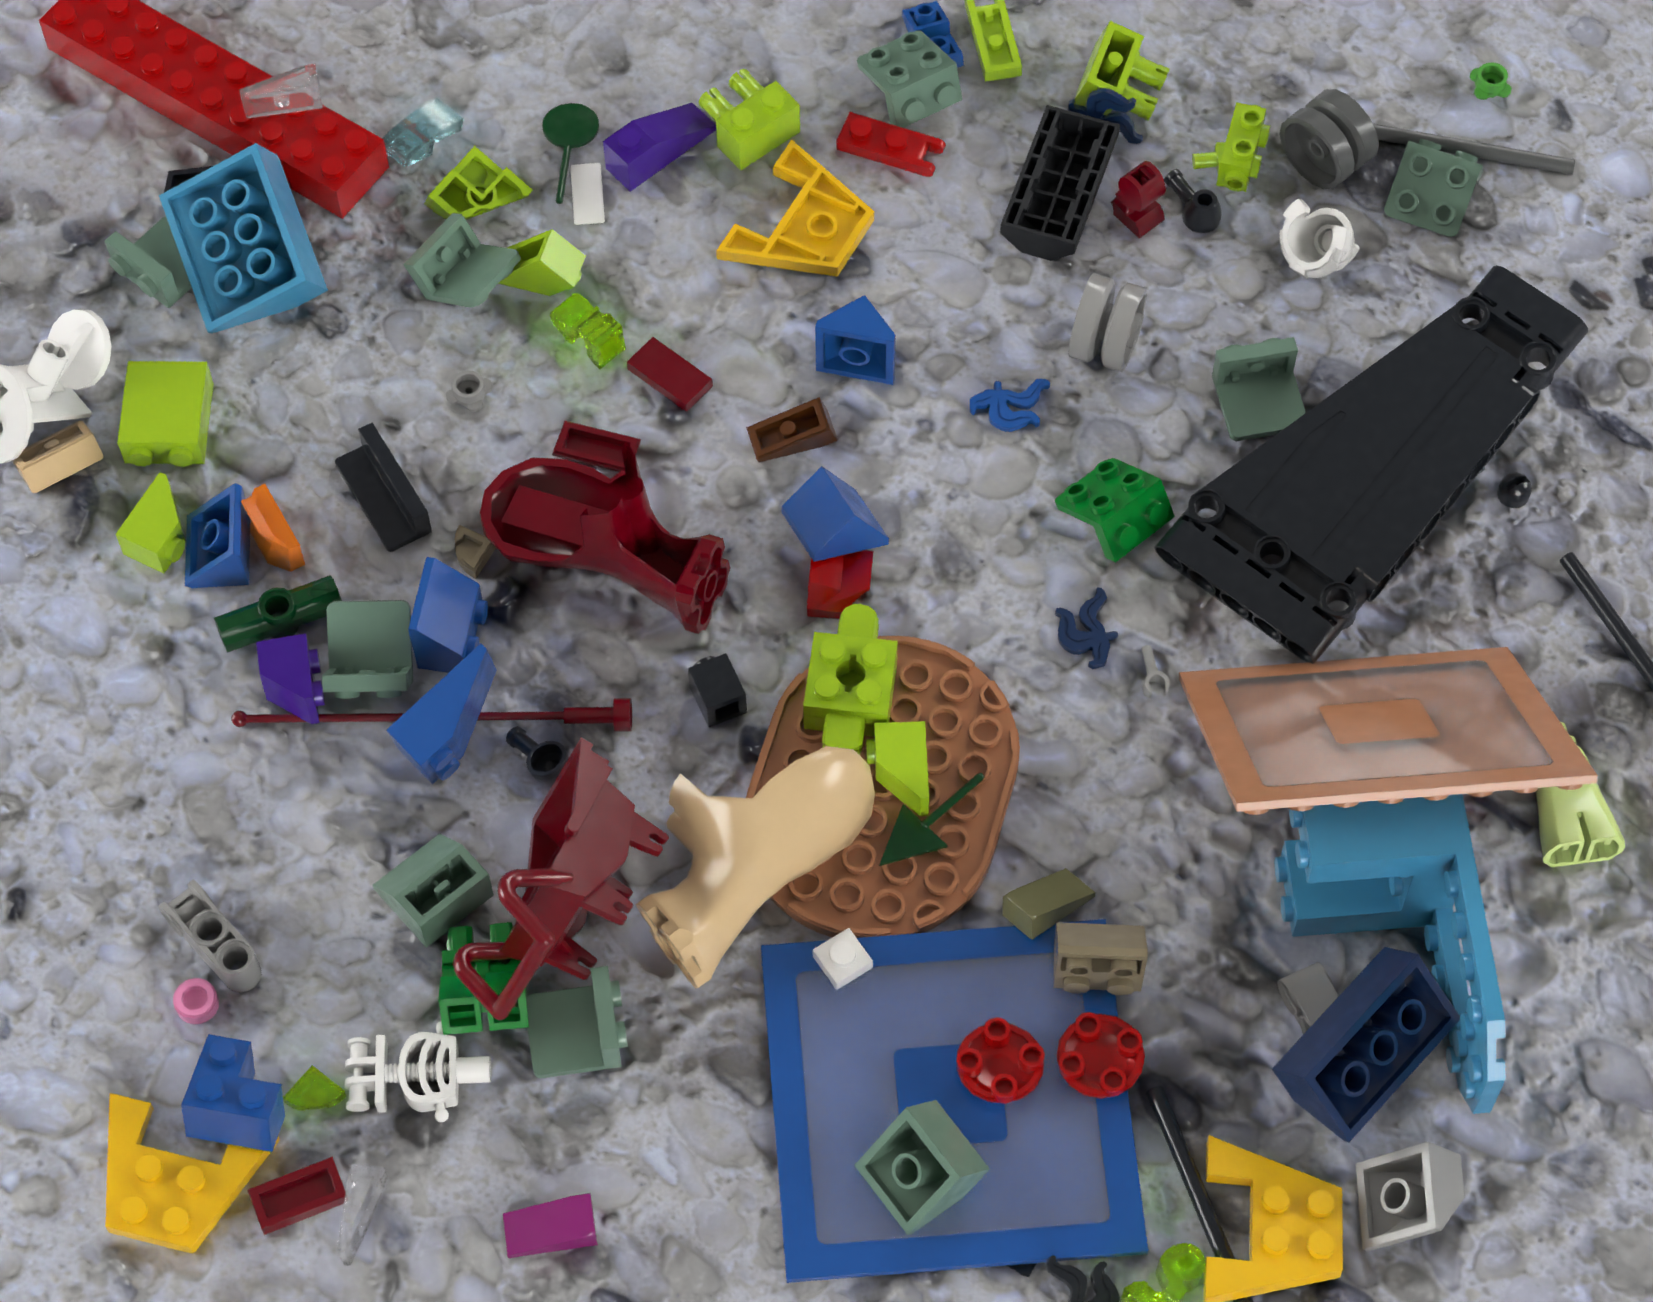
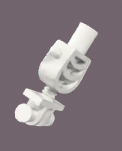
M441 1021L436 1025L437 1033L418 1032L406 1040L400 1052L398 1065L396 1063L388 1065V1043L385 1035H376V1056L368 1057V1048L371 1046L369 1039L363 1037L351 1038L348 1040L350 1058L345 1061V1070L352 1072L353 1076L345 1079L344 1087L346 1090H349V1101L346 1102V1109L352 1112L368 1110L367 1092L375 1091L374 1103L377 1112H387L388 1081L390 1083L393 1081L397 1083L398 1081L403 1095L412 1109L419 1112L436 1110L435 1119L438 1122H445L449 1117L448 1111L445 1108L458 1105L459 1084L491 1082V1057H459L456 1037L453 1035H443ZM420 1051L419 1062L416 1064L412 1062L410 1064L415 1054ZM437 1052L436 1062L433 1063L431 1059ZM363 1073H375V1075L363 1076ZM435 1079L437 1081L440 1092H433L430 1089L429 1080L433 1082ZM411 1080L412 1082H420L424 1095L415 1094L409 1088L408 1082H411Z

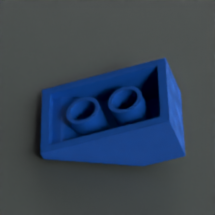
M479 644L386 730L402 754L432 785L439 778L442 781L446 780L459 768V760L464 756L496 674V667L488 650L482 644Z

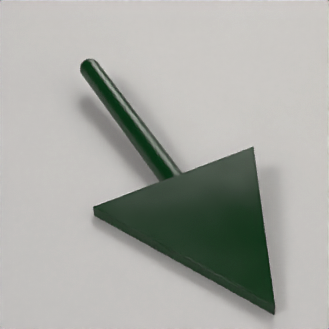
M977 773L923 821L903 804L879 866L947 848L948 845L929 827L984 779V774Z

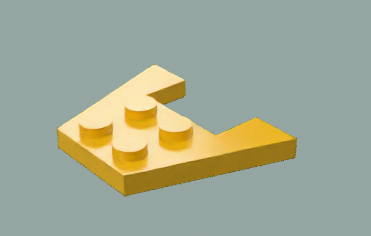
M791 139L774 164L773 176L802 188L769 238L735 223L716 250L717 259L838 277L874 222V211Z
M109 1093L105 1216L107 1231L112 1234L194 1254L271 1152L228 1144L221 1165L143 1146L141 1142L154 1110L152 1103ZM279 1137L277 1138V1141H276V1143H275V1146H276V1145L278 1144V1142L280 1141Z
M1208 1135L1206 1142L1205 1181L1250 1186L1249 1261L1206 1256L1204 1263L1203 1302H1226L1340 1278L1343 1271L1342 1188Z

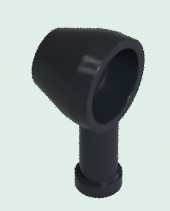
M1179 169L1169 172L1165 176L1164 182L1184 202L1182 219L1187 228L1197 233H1208L1215 230L1220 224L1222 215L1221 206L1216 195L1206 189L1195 192L1182 177L1183 174Z
M519 726L513 727L507 733L506 742L527 756L526 766L531 775L537 781L551 788L569 758L564 746L556 741H545L538 744Z

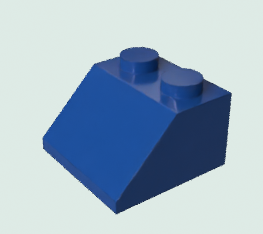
M426 557L408 630L417 668L449 673L479 645V637L476 636L478 624L484 625L486 622L488 601L482 600L479 583L433 557Z

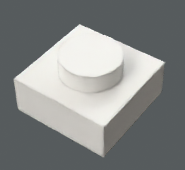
M850 928L813 949V958L836 990L873 968V960Z

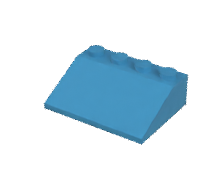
M255 143L159 195L208 333H216L296 308L328 291L277 154Z

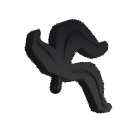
M1054 1255L1049 1257L1046 1262L1047 1272L1065 1283L1070 1289L1068 1302H1083L1088 1284L1085 1274L1072 1265H1061L1056 1261V1256ZM1105 1261L1099 1262L1091 1271L1090 1279L1095 1296L1088 1302H1120L1116 1286L1104 1272L1107 1266Z

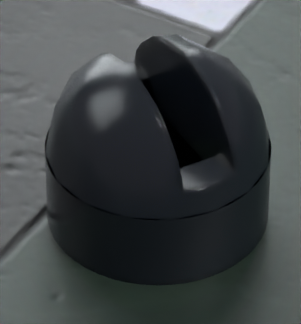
M1518 472L1509 473L1499 484L1497 490L1498 499L1507 507L1520 508L1530 498L1532 492L1531 483L1524 474ZM1516 484V486H1514L1513 488H1511L1509 491L1507 490V487H1510V486Z

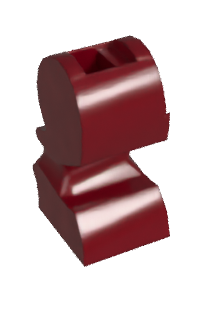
M1143 161L1119 179V191L1115 193L1116 197L1111 201L1113 215L1138 238H1141L1165 220L1162 207L1156 202L1166 192L1163 176L1155 165L1151 162Z

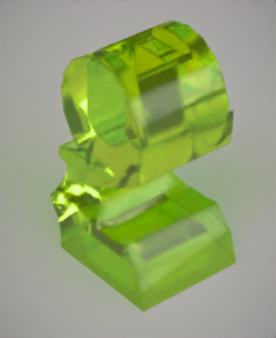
M579 293L572 294L550 312L551 321L565 337L566 341L573 344L579 338L584 340L588 357L599 369H602L626 349L622 325L610 313H601L598 306L593 308L590 302Z
M1180 1243L1170 1247L1160 1257L1155 1272L1162 1292L1155 1291L1146 1281H1137L1124 1287L1120 1302H1183L1186 1293L1197 1288L1201 1281L1206 1262L1204 1254L1198 1247L1189 1243Z

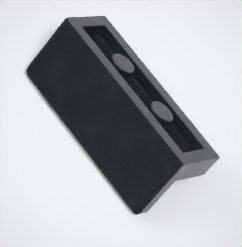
M373 422L358 429L362 446L336 458L335 465L386 550L393 552L431 533L432 529L427 509Z

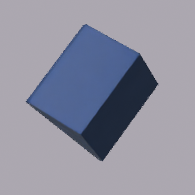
M865 295L817 320L815 326L816 371L893 385L895 380L896 335Z
M822 466L782 505L781 513L814 562L889 544L888 536L856 489Z
M234 483L187 515L186 587L207 588L249 585L251 519L241 503L243 499H246L241 485Z

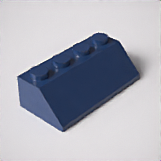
M1384 947L1278 1061L1272 1070L1298 1105L1343 1141L1350 1142L1460 1021V1016L1419 954Z

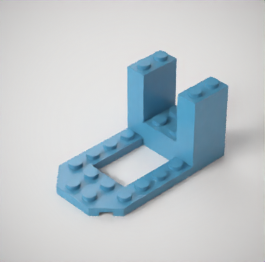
M1463 794L1448 795L1446 799L1437 801L1417 797L1405 798L1397 804L1367 801L1359 802L1358 805L1349 808L1329 804L1316 805L1307 811H1293L1289 809L1291 827H1298L1300 840L1284 841L1281 856L1275 857L1274 868L1277 883L1284 882L1286 896H1281V915L1283 922H1290L1292 937L1425 927V945L1428 951L1434 952L1436 965H1432L1431 974L1460 1016V1021L1448 1033L1450 1046L1446 1048L1449 1073L1456 1074L1458 1089L1472 1114L1490 1113L1506 1080V1062L1503 1058L1496 1059V1039L1505 1038V1016ZM1454 903H1455L1456 912H1453V905H1454ZM1459 939L1462 941L1463 954H1461ZM1466 981H1469L1472 996H1469Z

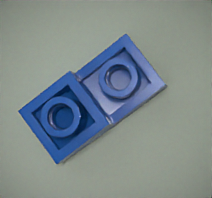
M937 1L922 3L916 7L902 10V17L908 32L922 31L956 62L957 68L964 66L963 53L952 37L950 22Z

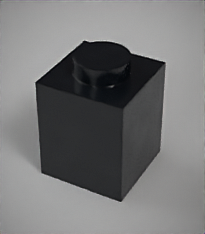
M727 653L717 657L708 656L702 658L694 666L688 668L689 688L709 728L747 713L746 693Z

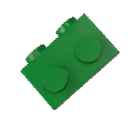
M1110 458L1097 464L1094 470L1078 482L1068 486L1065 492L1055 499L1058 510L1094 527L1105 558L1115 563L1175 517L1162 480L1116 458Z

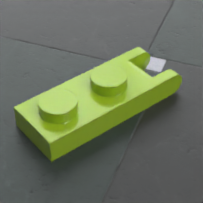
M964 0L984 81L1022 76V64L1005 1L994 0V4L975 6L974 0Z

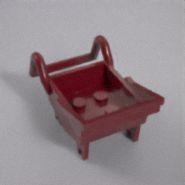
M582 737L532 819L528 868L511 870L504 874L498 883L497 893L499 900L505 909L516 919V923L506 941L469 943L462 946L454 957V971L459 980L497 1020L507 1018L538 967H542L545 963L582 980L589 978L591 971L579 965L578 962L593 968L597 963V958L572 940L583 928L587 918V911L615 924L623 925L627 920V916L624 913H629L633 908V903L629 901L633 891L612 877V875L624 864L628 857L629 846L658 857L663 850L661 845H665L669 839L668 834L634 812L635 804L607 780L613 769L608 766L609 760L591 751L594 744ZM650 838L653 839V840H655V841L658 842L659 844H657V843H655V842H652V841L650 840ZM526 887L522 898L516 893V888ZM514 958L521 962L500 996H498L472 967V961Z

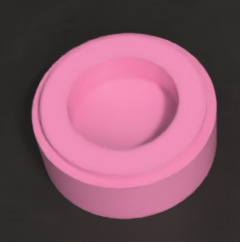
M193 978L184 981L178 986L173 996V1004L178 1016L183 1021L189 1024H202L209 1021L216 1014L219 1007V997L214 986L209 981Z

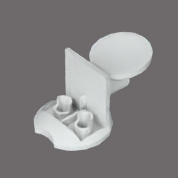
M74 309L62 314L53 324L48 339L42 340L39 343L28 365L6 366L0 364V464L19 457L27 446L30 433H33L34 423L91 417V410L73 389L81 390L95 385L105 374L111 355L109 330L102 318L93 311Z

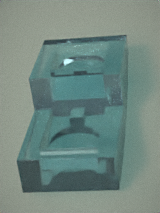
M436 98L412 112L382 138L385 142L386 152L406 168L431 156L436 142L461 131L464 118Z

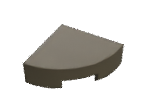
M459 525L454 538L456 557L461 568L468 575L476 579L496 547L486 536Z

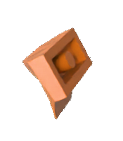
M266 484L254 488L252 495L247 499H243L241 503L251 519L250 533L266 562L290 572L306 565L300 544Z

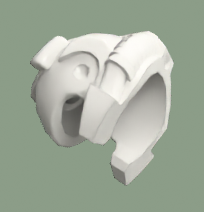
M1298 198L1284 212L1283 216L1286 219L1282 230L1279 232L1281 250L1289 267L1307 279L1322 278L1334 271L1343 269L1359 251V246L1355 244L1351 222L1342 212L1333 208H1321L1309 214L1310 207L1302 199Z

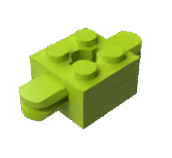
M853 604L846 607L840 615L837 634L814 632L803 704L804 729L823 731L822 748L828 746L853 749L859 755L862 751L864 736L874 737V723L890 721L897 669L898 641L877 639L879 619L875 610L867 605Z

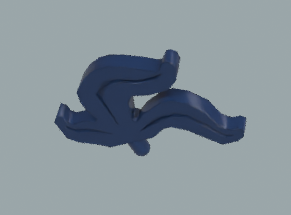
M1102 88L1089 94L1086 107L1076 105L1074 98L1069 101L1068 111L1120 124L1119 131L1131 144H1140L1143 140V136L1135 131L1132 119L1124 113L1135 107V98L1128 100L1111 89ZM1107 109L1119 111L1104 115V112Z
M1099 587L1096 589V596L1087 600L1079 611V621L1088 631L1076 629L1073 613L1064 608H1056L1055 616L1060 618L1058 628L1059 644L1069 653L1076 655L1084 654L1091 650L1094 659L1089 661L1088 667L1091 669L1105 666L1110 650L1109 640L1118 638L1117 631L1106 633L1104 626L1096 618L1098 612L1107 601L1105 591Z

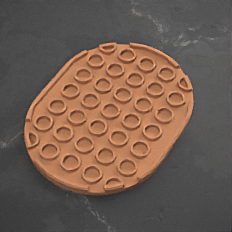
M878 636L877 639L898 641L897 669L889 722L925 721L929 815L977 773H983L984 779L929 827L948 845L947 848L879 866L904 803L876 780L875 764H868L871 770L875 798L871 817L850 846L837 852L812 871L787 883L770 897L792 919L820 934L834 937L847 928H850L856 938L924 933L956 914L973 897L989 871L1016 782L1020 752L1018 729H1016L1009 703L995 681L990 680L979 670L971 659L942 644L909 636ZM809 668L802 674L799 673L793 679L778 701L746 798H753L771 778L794 761L822 748L823 731L804 729L803 704ZM864 736L863 747L860 756L866 763V739H874L872 736ZM911 810L921 821L925 820L928 817H920L913 810Z

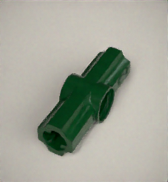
M329 575L291 590L278 587L269 589L261 595L258 602L214 617V621L224 648L228 653L269 637L275 639L293 636L299 630V626L326 617V609L331 602L342 600L334 579ZM279 611L286 612L281 616H272L274 613Z

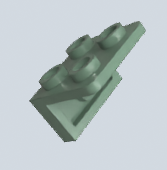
M922 31L905 33L900 38L881 47L873 48L868 53L857 58L858 68L885 93L890 124L904 128L963 100L956 62Z
M1420 138L1418 143L1408 141L1386 201L1384 212L1390 218L1447 237H1454L1459 232L1475 185L1479 184L1484 170L1483 165L1477 163L1478 157L1462 151H1456L1455 156L1440 151L1441 145Z
M452 213L403 265L427 300L472 308L479 306L487 300L493 288L512 273L513 267L520 261L521 256L515 249L481 244L464 216Z
M167 217L159 220L134 244L117 231L105 240L110 256L108 262L119 275L127 277L138 285L146 295L154 297L167 308H170L192 288Z
M1294 337L1285 339L1270 338L1262 343L1244 346L1234 344L1224 349L1216 350L1212 379L1229 437L1232 440L1243 441L1276 435L1306 413L1294 375L1298 353Z
M405 600L331 602L326 609L329 669L322 675L323 692H335V697L342 699L356 698L360 696V692L376 691V696L380 698L401 696L402 691H407L414 682L412 643L408 630L411 620L410 604Z
M608 966L590 968L593 984L591 986L535 993L527 996L528 1035L532 1068L536 1077L548 1078L622 1067L619 1048L628 1047L625 1022H616L614 1007L622 1006L619 980L610 981Z

